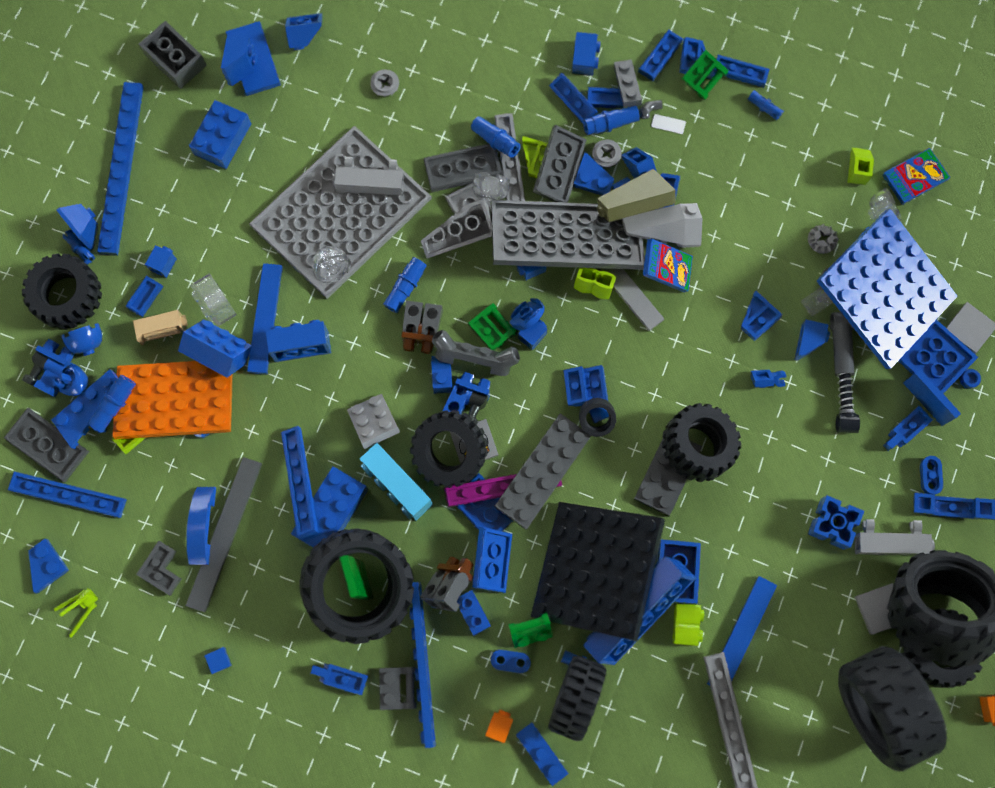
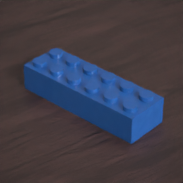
M665 557L655 564L656 568L653 571L638 640L696 579L680 561ZM592 632L587 637V642L583 646L599 664L615 665L637 641Z

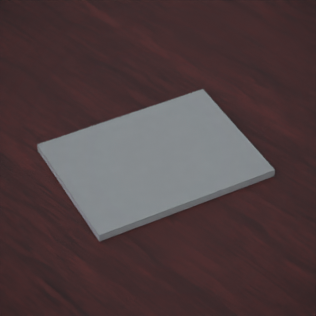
M355 126L249 223L252 229L326 299L432 199V196L405 171H403V196L337 192L335 185H332V174L336 173V167H345V157H353L354 168L389 170L390 158Z

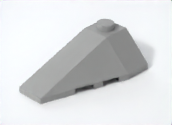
M485 199L465 205L441 226L422 239L421 244L426 258L491 237L492 216Z
M697 203L677 204L622 218L621 220L625 233L628 236L646 240L649 238L658 239L661 243H676L678 247L683 248L701 246L702 215Z

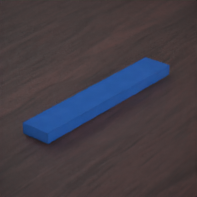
M263 263L251 342L252 348L247 369L248 373L265 375L268 373L270 354L268 353L266 330H271L275 324L282 265Z
M299 426L282 431L281 436L297 537L302 539L318 533L302 430Z
M13 472L8 490L117 518H121L126 504V499L19 472Z
M760 576L757 577L722 650L725 655L731 682L777 587L776 584Z

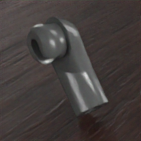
M662 100L644 103L639 109L640 118L648 119L650 117L649 112L662 109Z

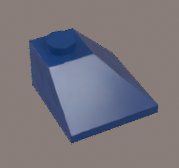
M322 13L288 17L286 19L285 29L289 48L301 50L305 48L304 46H308L322 26Z
M82 204L58 208L56 211L75 235L92 250L98 223L94 220L96 215L89 207L85 209Z

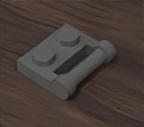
M416 667L379 668L380 710L417 709V702H414V673ZM400 674H406V703H401Z

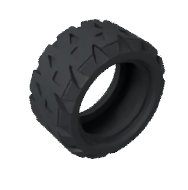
M358 528L334 532L315 545L310 555L305 559L299 581L303 605L312 622L330 638L352 644L369 643V640H378L391 633V629L398 626L406 616L407 608L412 603L414 592L411 567L400 549L382 535ZM352 553H368L379 558L387 572L388 586L383 600L374 610L361 616L349 617L333 611L326 604L323 594L324 579L328 570L342 556Z
M932 550L929 554L922 552L911 557L909 563H903L897 573L887 609L889 612L887 617L891 628L897 630L896 637L906 647H911L915 654L928 661L934 660L941 665L953 667L959 664L963 666L978 664L995 653V574L992 568L982 561L973 559L969 555L959 552H947L946 550ZM942 594L953 597L966 604L978 619L973 621H955L945 618L930 610L923 603L920 596Z
M881 646L841 666L838 685L847 712L866 745L884 765L895 771L903 772L937 755L946 748L947 730L939 705L923 677L904 655L891 647Z

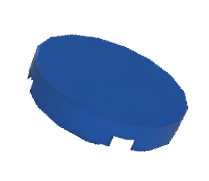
M531 298L530 302H522L514 309L511 314L512 320H510V324L515 330L528 329L541 318L545 309L539 299Z

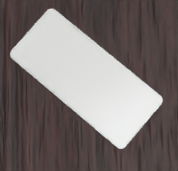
M654 114L651 126L683 134L686 122Z

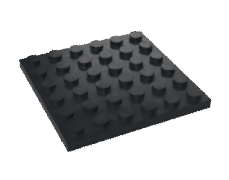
M559 502L530 617L536 619L542 617V614L548 613L549 620L553 623L638 641L665 519Z

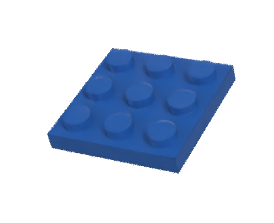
M936 319L898 362L912 375L918 370H922L937 388L944 393L971 366L978 356Z

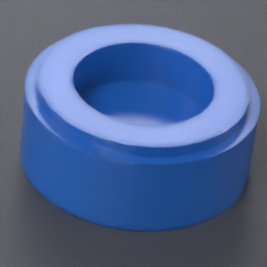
M967 369L960 376L961 385L967 389H973L981 382L979 372L974 369Z

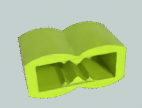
M579 268L574 288L582 293H592L600 299H609L616 276L606 271H598L595 268Z
M675 603L672 644L699 646V642H702L703 630H700V622L704 621V610H701V605Z

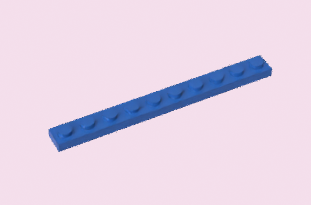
M124 82L97 251L102 255L118 256L144 87L142 83Z

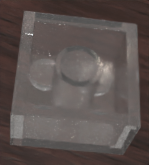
M210 273L190 285L193 289L191 295L210 322L220 326L237 315Z

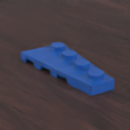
M109 369L52 419V422L71 448L75 449L79 444L78 440L90 430L88 422L105 397L104 393L108 392L114 382L118 380V376L114 371Z

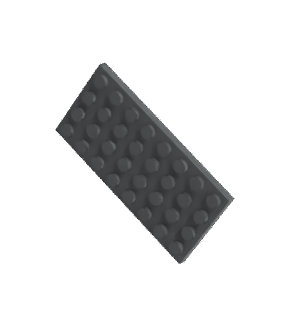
M510 200L491 201L493 265L644 270L645 256L643 239L626 235L622 219L608 222L604 217H601L597 211L598 204Z

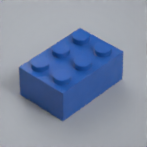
M214 100L189 147L195 156L227 169L252 123L246 113Z
M203 319L183 332L178 351L228 378L246 365L252 345L244 339L230 334L227 330L213 325L212 322Z
M312 320L308 324L293 323L290 324V327L274 326L271 330H266L268 353L275 362L332 353L329 332L323 321Z
M662 539L660 541L657 562L665 557L678 560L696 577L674 603L698 604L701 543Z

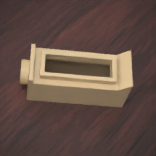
M179 310L133 321L137 341L142 346L146 340L151 341L179 334L181 331H186L185 326H188L186 316L182 315Z

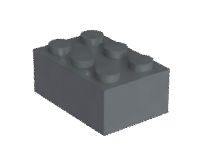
M166 21L139 43L144 55L180 89L207 66L203 56Z

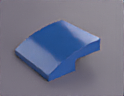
M602 365L585 369L580 366L563 370L568 406H582L592 398H602L608 401L605 373Z

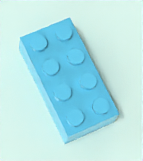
M378 443L360 458L363 463L360 466L369 477H375L374 481L382 491L387 490L389 492L387 495L396 506L400 503L402 506L400 509L409 520L413 517L417 521L433 506L431 499Z

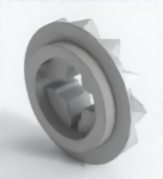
M379 70L372 76L370 85L372 91L377 96H393V93L398 91L399 79L391 70ZM388 80V85H389V86H386V85H385V86L382 88V83H381V82L385 83V82Z
M608 139L596 143L592 151V157L601 167L610 168L613 165H617L622 155L620 146ZM603 151H605L606 153L611 151L610 157H603Z
M824 224L816 225L808 235L810 247L818 253L833 251L839 240L837 232L831 226L828 227ZM821 234L822 236H829L826 242L824 240L818 241Z

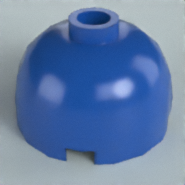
M99 323L94 324L95 328L88 325L68 332V337L65 334L61 335L66 348L75 354L83 353V356L95 353L94 349L100 346L103 337Z

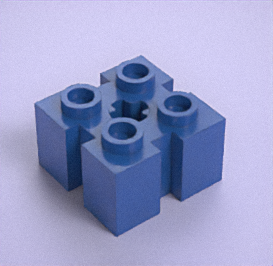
M826 495L820 499L816 513L820 516L812 521L808 535L820 540L830 538L831 545L843 550L851 548L856 535L852 529L859 526L864 511L851 505L841 507L842 501ZM834 519L837 520L836 523H838V526H835L833 524Z

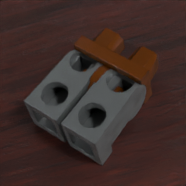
M406 301L401 336L404 351L414 352L415 343L422 344L421 353L432 354L434 348L432 337L439 331L443 314L442 305L425 303L424 308L421 302Z
M449 557L446 564L439 563L437 566L438 571L434 573L420 598L432 608L456 612L460 606L457 600L461 592L467 588L469 582L473 579L470 571L474 564L467 558H462L459 561L455 557Z

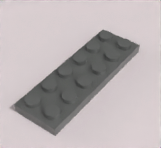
M560 413L494 508L527 530L591 435H588L582 428Z

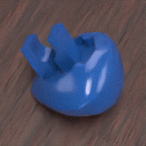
M76 364L70 365L64 373H59L60 379H52L53 386L58 387L59 392L69 396L81 395L89 385L86 373Z

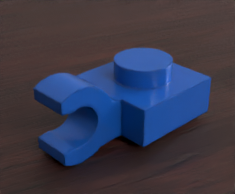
M751 371L750 378L754 387L765 388L774 386V384L778 387L785 386L784 380H779L786 377L785 371Z

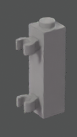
M345 157V167H336V173L332 174V185H335L337 192L403 196L404 174L403 171H397V160L389 159V170L354 168L353 157Z
M866 519V521L863 520L862 522L864 533L860 532L855 535V554L915 556L922 552L929 554L930 551L935 549L932 534H922V520L910 522L911 534L874 533V519Z

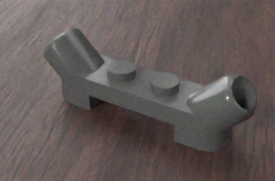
M445 330L436 332L432 337V343L437 349L435 357L444 363L453 364L455 358L491 367L490 374L507 376L510 368L518 364L520 360V354L514 347L498 352L486 347L481 348L469 343H460L453 341Z

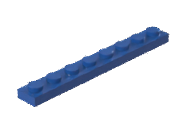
M413 582V607L410 608V618L414 620V628L411 629L412 639L416 640L413 656L414 660L418 662V669H415L416 681H419L420 689H417L418 702H421L422 710H419V721L423 723L424 730L421 731V743L425 744V748H433L436 746L423 599L420 598L422 587L420 582Z

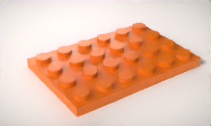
M197 361L117 366L118 378L120 375H124L134 381L136 385L126 400L125 407H121L117 415L114 416L112 436L114 439L231 432L233 374L227 378Z

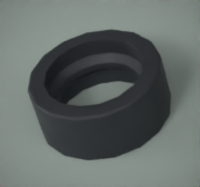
M592 398L586 401L579 411L580 425L583 431L591 436L600 437L610 433L616 424V413L612 404L602 398ZM600 407L607 410L609 419L606 424L594 427L587 423L586 415L593 408Z

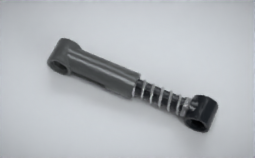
M832 312L830 315V329L833 333L835 376L839 378L837 383L840 386L838 388V391H840L838 395L840 401L838 403L841 405L839 408L840 413L837 414L835 420L836 432L858 433L860 430V418L853 409L854 404H852V400L854 398L852 397L853 391L851 388L853 386L851 384L853 379L851 376L855 375L853 327L841 312Z

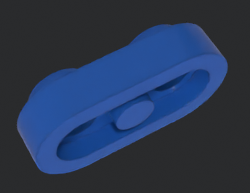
M928 456L920 462L921 488L926 494L936 495L943 489L942 463L936 456ZM928 463L932 465L931 470L927 467ZM929 482L933 484V489L929 488Z
M497 650L491 656V664L497 670L525 673L531 665L530 658L520 652ZM503 656L505 659L504 663L499 664L497 657ZM523 659L524 666H517V660Z

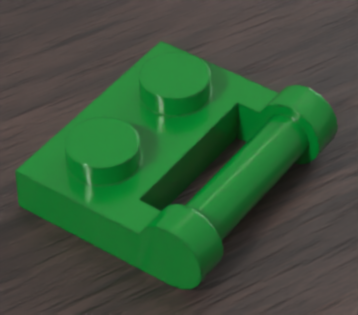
M704 50L681 80L694 90L701 99L706 100L709 96L708 93L722 76H726L729 71L707 50ZM716 68L717 73L702 89L700 87L701 83Z
M492 303L468 322V325L490 350L495 351L507 340L515 336L518 330H515L497 310L498 307ZM492 315L505 329L506 333L502 334L487 316Z
M548 613L542 614V617L522 623L508 624L514 648L525 647L531 643L546 641L553 637Z

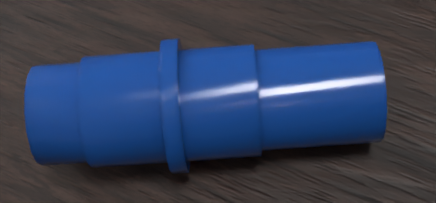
M637 106L619 110L615 109L608 112L604 110L601 114L583 119V127L586 135L605 131L611 132L612 129L638 122L640 115Z
M480 116L473 120L471 130L489 143L491 148L499 150L511 158L518 154L521 148L520 143L508 135L506 130L492 125Z
M412 257L403 272L398 274V279L383 305L392 312L398 313L406 298L409 297L414 288H417V283L427 265L421 260Z
M120 375L109 391L104 393L105 397L89 420L88 425L96 431L103 433L121 407H125V402L132 393L136 383L128 377Z

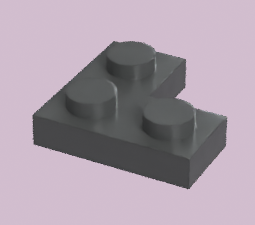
M158 541L136 575L171 596L182 578L166 569L177 551Z

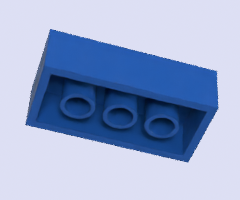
M333 466L313 497L318 533L300 539L297 537L295 526L291 535L314 547L323 538L326 539L332 533L344 530L369 489L366 485Z

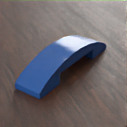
M197 487L194 492L187 522V556L189 565H209L211 545L207 544L210 510L211 507H215L216 487Z
M914 493L913 513L948 518L995 520V500Z

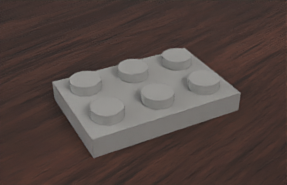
M382 393L347 409L364 449L400 433Z

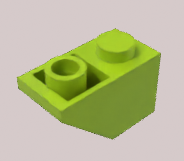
M851 148L847 183L866 185L872 178L874 158L870 150Z

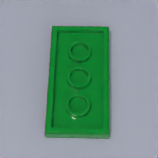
M349 555L340 557L350 597L362 600L373 599L363 560Z

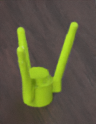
M89 588L82 590L76 596L54 608V611H58L71 604L59 614L62 617L77 605H80L83 609L88 607L69 634L70 638L74 636L90 612L97 607L95 602L98 600V597Z

